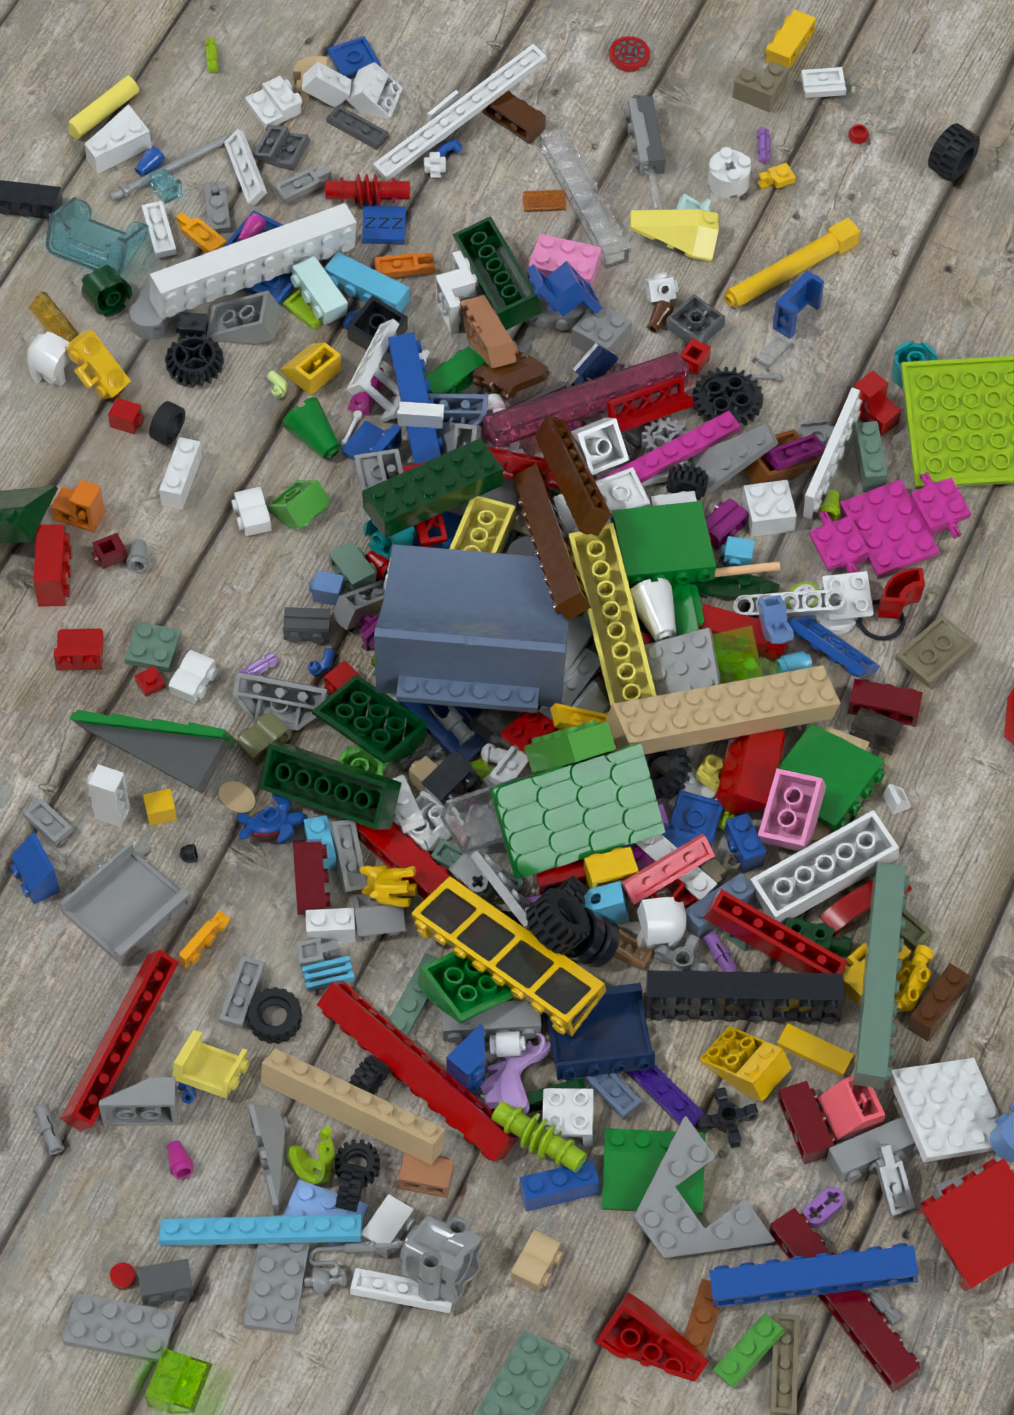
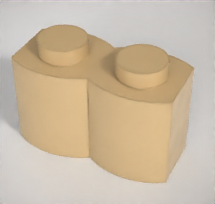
M534 1230L512 1269L511 1279L539 1292L542 1286L547 1287L552 1277V1273L549 1271L553 1265L558 1266L564 1253L561 1251L562 1243Z

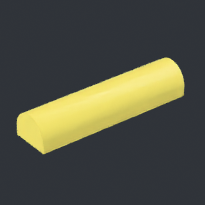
M129 75L124 77L69 120V134L77 140L135 96L139 92L137 83Z

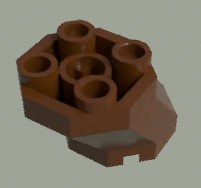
M518 350V353L515 354L516 362L492 369L488 364L477 367L473 373L474 378L472 382L481 388H487L489 390L488 394H499L503 399L510 401V399L514 398L517 391L545 381L550 372L547 371L548 368L531 356H528V358L522 356L523 352Z

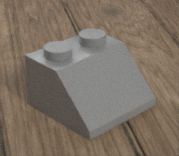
M352 895L357 936L373 938L377 936L376 934L383 933L393 936L400 934L401 931H406L403 907L379 904L375 898H370L369 895Z

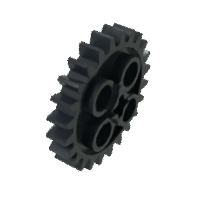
M725 366L724 371L717 367L716 373L708 370V375H701V381L697 380L696 387H693L694 410H698V416L704 415V422L730 411L739 424L743 423L747 426L748 419L754 421L755 415L759 416L763 405L762 387L758 386V380L752 381V374L744 376L745 370L737 373L736 367L732 371H729L727 366Z

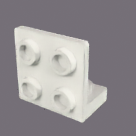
M867 571L822 576L818 582L820 590L837 589L847 599L846 609L841 613L828 614L829 621L873 616L874 612ZM839 596L833 597L830 605H840L842 598Z
M545 1088L543 1090V1120L545 1118L548 1119L546 1129L556 1124L555 1135L562 1131L561 1136L583 1138V1147H593V1089Z

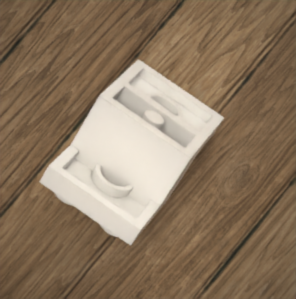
M461 251L452 253V271L436 276V304L450 334L459 332L460 314L462 313L460 301L478 297L476 286H478L477 277L475 274H471L469 260L463 257Z

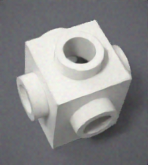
M667 272L655 273L653 278L644 279L646 297L649 302L664 300L670 303V299L676 298V292H678L677 280L667 275Z

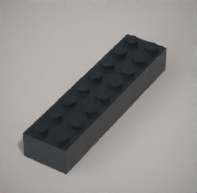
M647 970L645 1017L651 1018L654 1021L664 1019H676L677 1021L700 1019L704 1022L712 1020H725L727 1022L749 1020L750 1022L757 1023L767 1020L776 1023H784L786 1021H798L799 1023L822 1021L825 1024L840 1022L844 1004L843 974Z

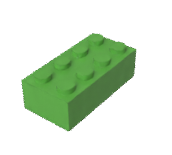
M598 719L531 739L532 744L524 746L532 773L578 762L616 749L608 722L599 724Z

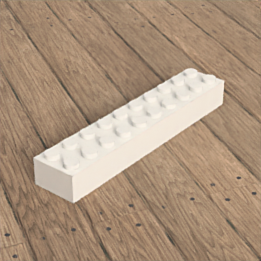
M344 203L151 273L150 301L160 319L171 317L178 312L193 309L197 305L212 302L216 298L231 295L238 290L250 288L265 280H272L274 277L284 273H291L292 266L313 256L320 261L322 259H329L337 252H348L355 246L357 222Z

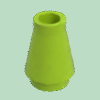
M829 490L819 508L818 513L827 511L831 521H836L840 517L839 492Z

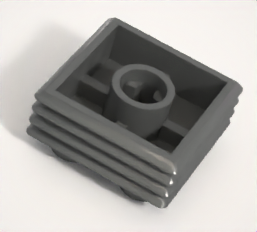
M693 294L666 318V328L687 343L694 338L705 344L725 326L726 317Z

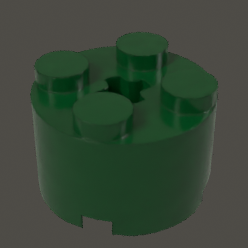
M104 265L82 278V296L99 315L102 314L105 317H110L118 314L126 307L124 303L127 298L130 300L132 296L131 286L110 265Z

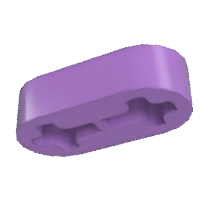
M836 1187L825 1189L805 1207L803 1214L809 1220L810 1228H819L840 1211L844 1202V1194L840 1189ZM828 1196H830L831 1198H834L835 1196L837 1197L836 1203L831 1202L828 1206H826L829 1198ZM820 1209L822 1210L819 1213V1219L816 1217L810 1218L811 1212L816 1213Z

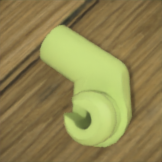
M272 370L268 373L267 379L274 384L273 389H271L272 395L280 399L286 395L288 383L277 372Z

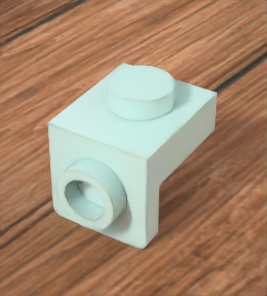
M683 194L679 199L676 210L700 209L711 211L709 209L711 200L707 198L703 203H700L690 196Z

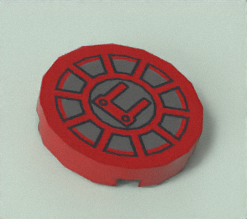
M633 36L622 37L612 43L609 49V58L611 63L613 62L619 70L634 72L639 70L640 67L647 65L650 59V49L646 42L640 38Z

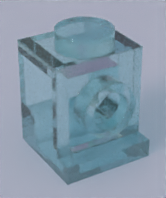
M165 167L150 174L151 187L164 204L183 195L181 181L179 179L176 180L172 173L169 174Z

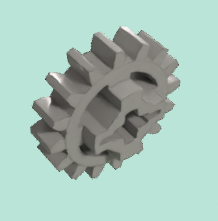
M667 417L666 421H662L659 418L657 423L651 421L650 426H644V432L641 435L642 448H646L645 453L647 454L688 431H685L684 424L678 426L677 419L674 422H670V417Z

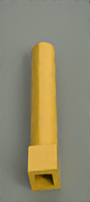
M847 217L829 227L827 234L727 289L724 296L726 304L737 309L835 253L838 255L843 254L859 245L861 230Z

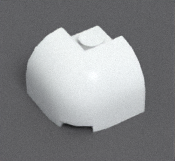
M49 331L46 334L39 333L27 352L29 373L35 382L39 383L44 378L48 383H54L59 387L66 382L64 367L71 359L64 347L70 342Z
M674 897L642 900L637 910L641 930L637 936L638 948L647 946V948L651 949L656 948L658 944H663L670 950H673L678 946L687 927L686 911L683 902L674 901Z

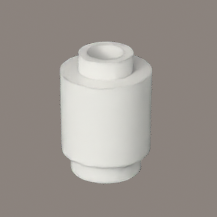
M520 1031L496 1032V1035H490L491 1055H497V1057L521 1056L522 1051H526L525 1036H521Z

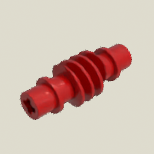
M359 174L356 175L355 181H344V178L340 177V181H325L326 200H340V203H344V200H355V206L357 199H359L361 206H364L366 199L369 206H372L374 199H376L377 205L381 206V200H392V203H395V200H410V181H395V178H392V181H378L376 174L373 175L372 181L369 180L368 174H365L363 181H361Z

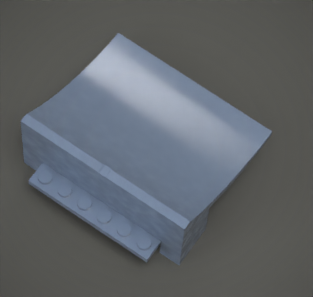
M393 544L384 599L374 634L376 692L397 694L396 701L531 713H537L538 706L552 707L555 703L562 704L569 620L567 621L562 613L558 615L553 608L552 602L554 601L548 593L547 589L549 587L543 578L545 574L539 566L541 561L538 557Z

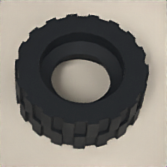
M278 987L266 988L262 992L259 991L250 1000L251 1003L248 1005L247 1013L250 1030L252 1029L253 1035L257 1036L260 1041H265L268 1044H281V1042H287L296 1035V1032L301 1027L302 1013L299 1000L294 997L292 992H288L284 988L279 989ZM272 1005L283 1007L287 1013L286 1020L278 1026H270L265 1023L263 1012L267 1007Z

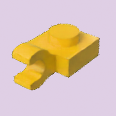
M784 163L768 168V172H761L758 175L761 180L757 181V184L761 189L771 185L778 189L795 183L796 176L788 164Z

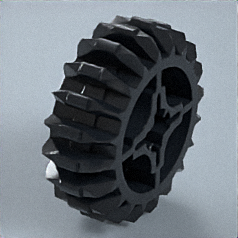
M196 333L193 337H189L186 334L185 339L178 337L177 342H172L171 348H167V355L165 357L166 370L171 379H175L177 384L183 382L185 387L188 384H191L193 388L196 384H200L203 387L204 382L211 384L212 378L217 379L218 373H222V366L224 364L223 351L218 342H214L212 337L206 339L204 334L201 337H198ZM207 356L211 358L209 362L206 360ZM180 359L183 360L182 365L178 363Z

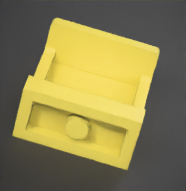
M193 1029L173 1063L172 1077H176L178 1082L227 1099L230 1092L237 1089L241 1073L245 1074L250 1063V1060L247 1059L248 1050L243 1048L238 1056L202 1043V1032Z

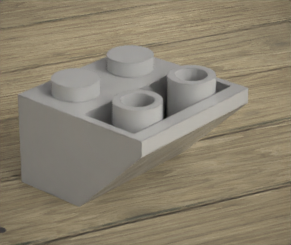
M443 423V428L437 430V437H441L443 450H440V454L443 455L481 438L482 427L478 425Z

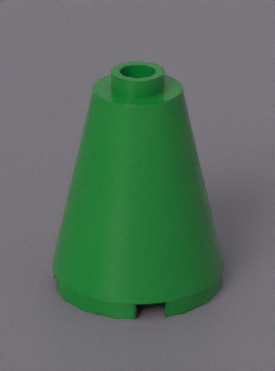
M316 397L308 398L303 401L305 403L304 406L301 408L298 405L295 406L285 416L282 426L323 459H332L339 453L340 443Z

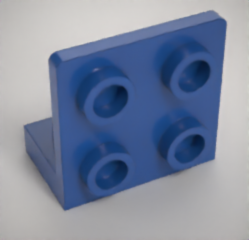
M364 421L341 448V453L354 460V455L397 449L402 443V429L394 423L389 430L386 429L384 431L372 423Z

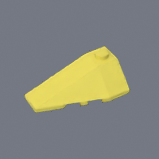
M700 209L631 210L630 230L651 240L658 239L667 243L666 247L671 249L674 247L684 251V255L690 258L711 262L719 232L718 213Z

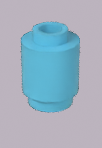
M803 650L782 655L780 659L776 660L778 673L806 669L812 666L809 654H805Z

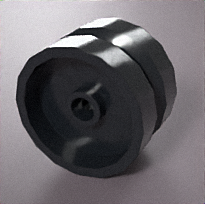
M583 907L591 922L590 934L571 952L565 954V956L579 961L586 966L599 968L614 956L620 940L619 927L611 918Z

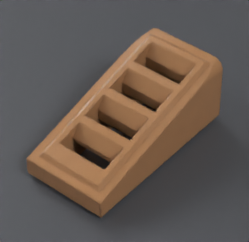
M619 929L620 940L613 958L644 970L655 950L647 948V946L638 948L637 939ZM622 943L626 944L624 950L620 948ZM631 947L635 948V951L632 955L628 953ZM640 951L645 952L641 960L637 958Z

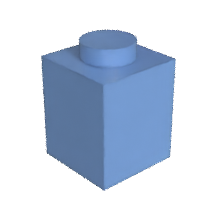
M317 571L315 579H311L309 592H312L313 601L336 606L339 596L343 595L345 589L344 575Z

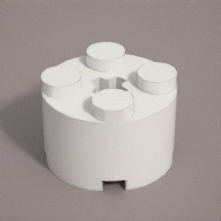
M724 147L714 154L710 159L708 170L710 190L722 198L743 195L749 187L751 159L729 147Z

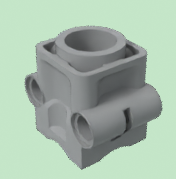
M427 1215L420 1224H416L411 1229L403 1243L400 1253L402 1275L419 1283L418 1294L423 1300L434 1301L441 1297L455 1304L461 1296L463 1286L468 1281L474 1279L481 1269L479 1249L482 1247L483 1237L469 1231V1223L463 1217L455 1216L445 1223L431 1215Z

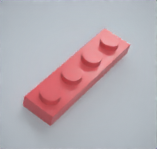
M700 834L622 881L621 884L631 903L635 905L715 855L706 836Z

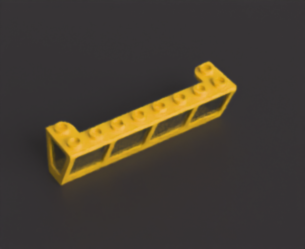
M448 877L412 912L415 921L414 925L417 927L419 935L426 940H429V938L435 939L443 946L446 944L453 948L452 951L461 959L466 957L473 962L472 966L481 973L486 971L491 974V979L502 987L504 984L512 989L510 992L518 999L523 1000L525 998L531 1003L530 1006L536 1012L548 1014L550 1020L554 1023L552 1027L562 1035L567 1033L572 1037L606 992L605 983L566 956L553 953L545 948L530 931L452 877Z

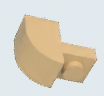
M310 56L296 63L293 69L294 85H297V92H300L302 101H309L310 94L302 90L303 74L317 61L328 67L327 57Z

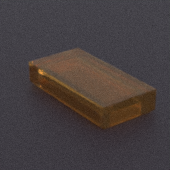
M565 190L523 191L524 212L566 211Z

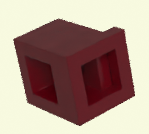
M118 533L92 542L94 552H91V556L95 565L100 564L102 569H105L120 562L126 563L127 551Z

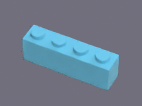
M337 252L324 268L339 290L364 303L374 295L394 309L402 312L410 302V287L340 252Z

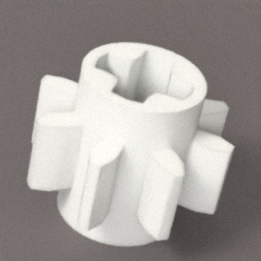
M429 152L430 157H424L425 173H430L431 178H440V173L446 172L445 157H440L439 152Z

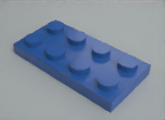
M810 616L794 617L788 622L796 637L805 638L811 642L810 646L828 654V658L832 662L844 665L849 674L861 677L878 671L879 664Z

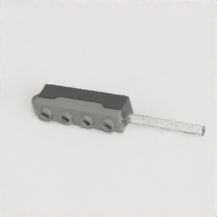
M635 95L628 99V107L624 108L625 120H629L627 124L628 135L632 136L630 140L631 151H635L636 154L633 156L634 167H638L640 176L647 174L653 210H662L655 174H664L665 155L653 96L643 97L642 95Z

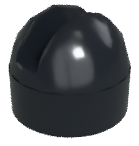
M188 844L181 848L180 858L183 862H198L195 844Z

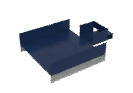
M595 343L573 368L579 376L570 386L579 391L580 388L585 390L591 383L589 379L597 384L619 358L612 351L610 352Z

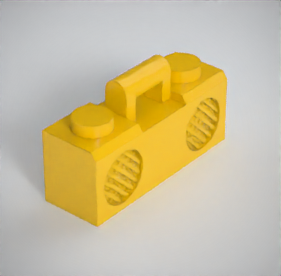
M92 329L82 331L64 347L68 352L69 358L79 365L74 372L86 388L93 385L96 394L103 399L113 398L131 382Z
M865 943L846 958L851 966H845L842 972L844 994L858 1006L861 1004L865 958L861 962L858 960L866 955L867 944ZM904 944L902 952H898V959H902L901 967L904 961H909L911 950Z

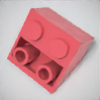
M854 1076L841 1080L817 1098L821 1109L825 1113L827 1123L834 1134L836 1143L882 1126L885 1113L872 1087L854 1085Z

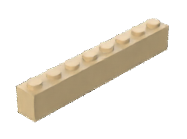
M276 1048L262 1062L261 1084L430 1165L444 1150L446 1129Z

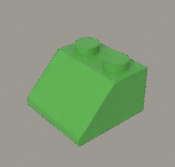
M296 480L268 503L266 507L270 513L288 528L303 529L310 524V519L326 511V506L331 503V500L318 480Z

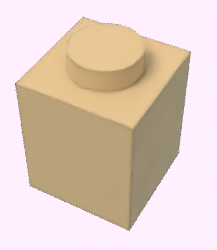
M427 756L423 757L420 761H415L409 768V782L421 792L425 791L427 793L421 782L437 765Z

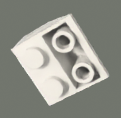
M373 62L358 70L350 89V96L346 100L360 113L390 119L403 88L377 63Z

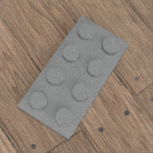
M478 850L470 856L524 928L531 932L526 920V910L530 906L529 902L522 894L520 895L515 890L517 888L509 877L502 873L503 869L495 859L493 860L487 853L483 855Z
M311 1243L258 1244L244 1318V1328L295 1335Z
M76 1293L63 1343L68 1346L164 1364L176 1319V1312Z

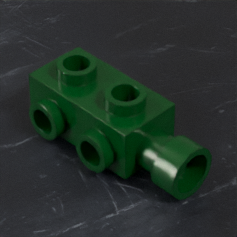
M787 917L785 926L823 948L839 953V956H849L852 943L851 938L842 937L840 939L833 937L834 928L824 923L815 924L806 922L802 918Z

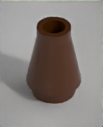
M664 300L654 304L647 329L653 333H658L666 323V318L673 313L674 307Z

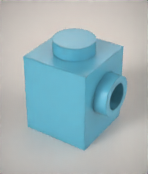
M728 536L727 544H722L720 558H724V565L728 567L751 565L755 540Z

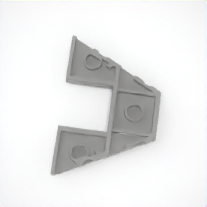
M686 1116L682 1119L633 1216L662 1258L774 1242V1238L746 1199L704 1228L675 1186L715 1158Z

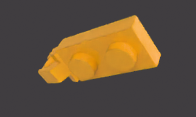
M183 212L176 216V224L180 227L183 235L205 253L220 249L226 244V239L200 218L193 217L190 219Z
M219 910L210 921L208 920L179 953V966L186 970L190 964L194 965L199 960L200 952L204 947H210L215 941L217 933L226 930L230 923V917Z

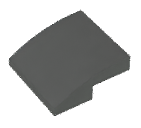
M269 125L253 153V157L269 165L294 170L307 148L310 138L308 134L290 133L288 127Z

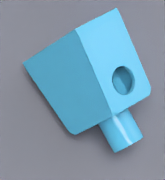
M621 881L589 889L584 896L585 902L580 903L583 907L611 918L616 924L630 923L627 901Z

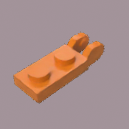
M408 253L374 258L376 271L390 278L420 274L428 275L436 272V266L432 264L434 261L432 253Z

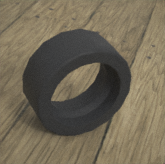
M170 401L162 403L152 418L149 427L150 438L164 445L171 444L183 427L186 414L185 409Z

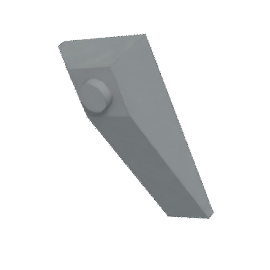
M256 1104L248 1105L251 1127L274 1215H278L280 1212L286 1147L285 1132L289 1131L286 1116L281 1117L279 1108Z

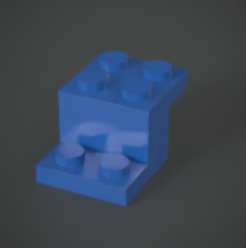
M565 261L547 277L534 264L527 269L530 275L529 281L535 287L533 289L535 294L541 300L545 298L548 301V307L554 313L558 311L564 317L580 303L587 310L591 308L596 314L603 309L593 287L568 261Z

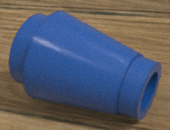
M154 146L151 149L148 148L134 170L143 177L163 164L165 156Z

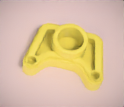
M713 754L707 755L695 773V778L715 793L718 791L719 777L722 773L724 759Z

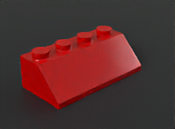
M776 729L729 738L716 796L726 812L735 814L766 808L777 768L779 769L786 735L783 730Z

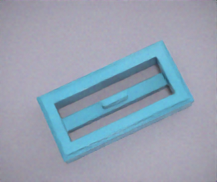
M349 956L302 967L307 992L329 987L335 981L350 982L355 980ZM343 972H347V973H348V974H345V975H340V976H336V977H332V978H328V979H324V980H319V981H315V982H311V983H310V980H314V979H318V978H322V977L327 978V977H331V976H333V975H335V974H339V973H343Z

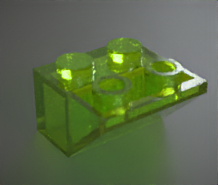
M163 1348L145 1394L147 1406L170 1414L195 1413L213 1364Z

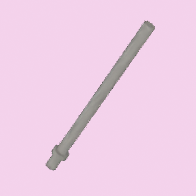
M225 134L127 185L119 186L118 190L109 194L110 199L115 201L121 197L126 198L134 190L224 145L229 136Z

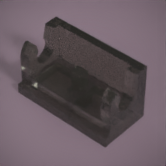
M861 707L852 723L849 735L868 741V747L892 756L900 739L899 735L904 723Z

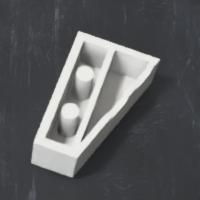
M129 104L85 143L87 161L97 174L146 151L148 148H152L150 131Z

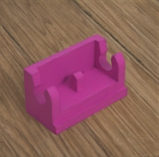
M373 375L370 380L371 386L380 392L383 383ZM361 391L351 397L348 410L353 412L358 410L362 414L369 416L375 400L366 392Z

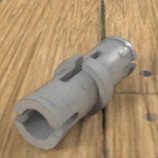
M40 1104L33 1109L40 1126L38 1131L44 1137L49 1155L59 1154L63 1151L64 1146L58 1134V1124L52 1118L49 1105Z

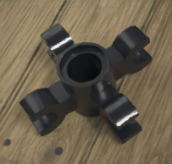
M725 1087L715 1089L716 1094L714 1096L719 1107L718 1112L713 1115L699 1116V1122L697 1123L700 1132H706L717 1127L721 1132L727 1133L731 1149L741 1147L740 1142L742 1139L737 1129L738 1123L741 1121H753L758 1118L756 1103L738 1108L735 1104L729 1102ZM729 1115L734 1119L728 1121L723 1119V1116Z

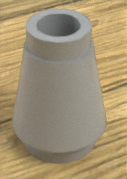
M142 539L133 541L126 560L129 570L135 573L145 571L149 565L146 542Z

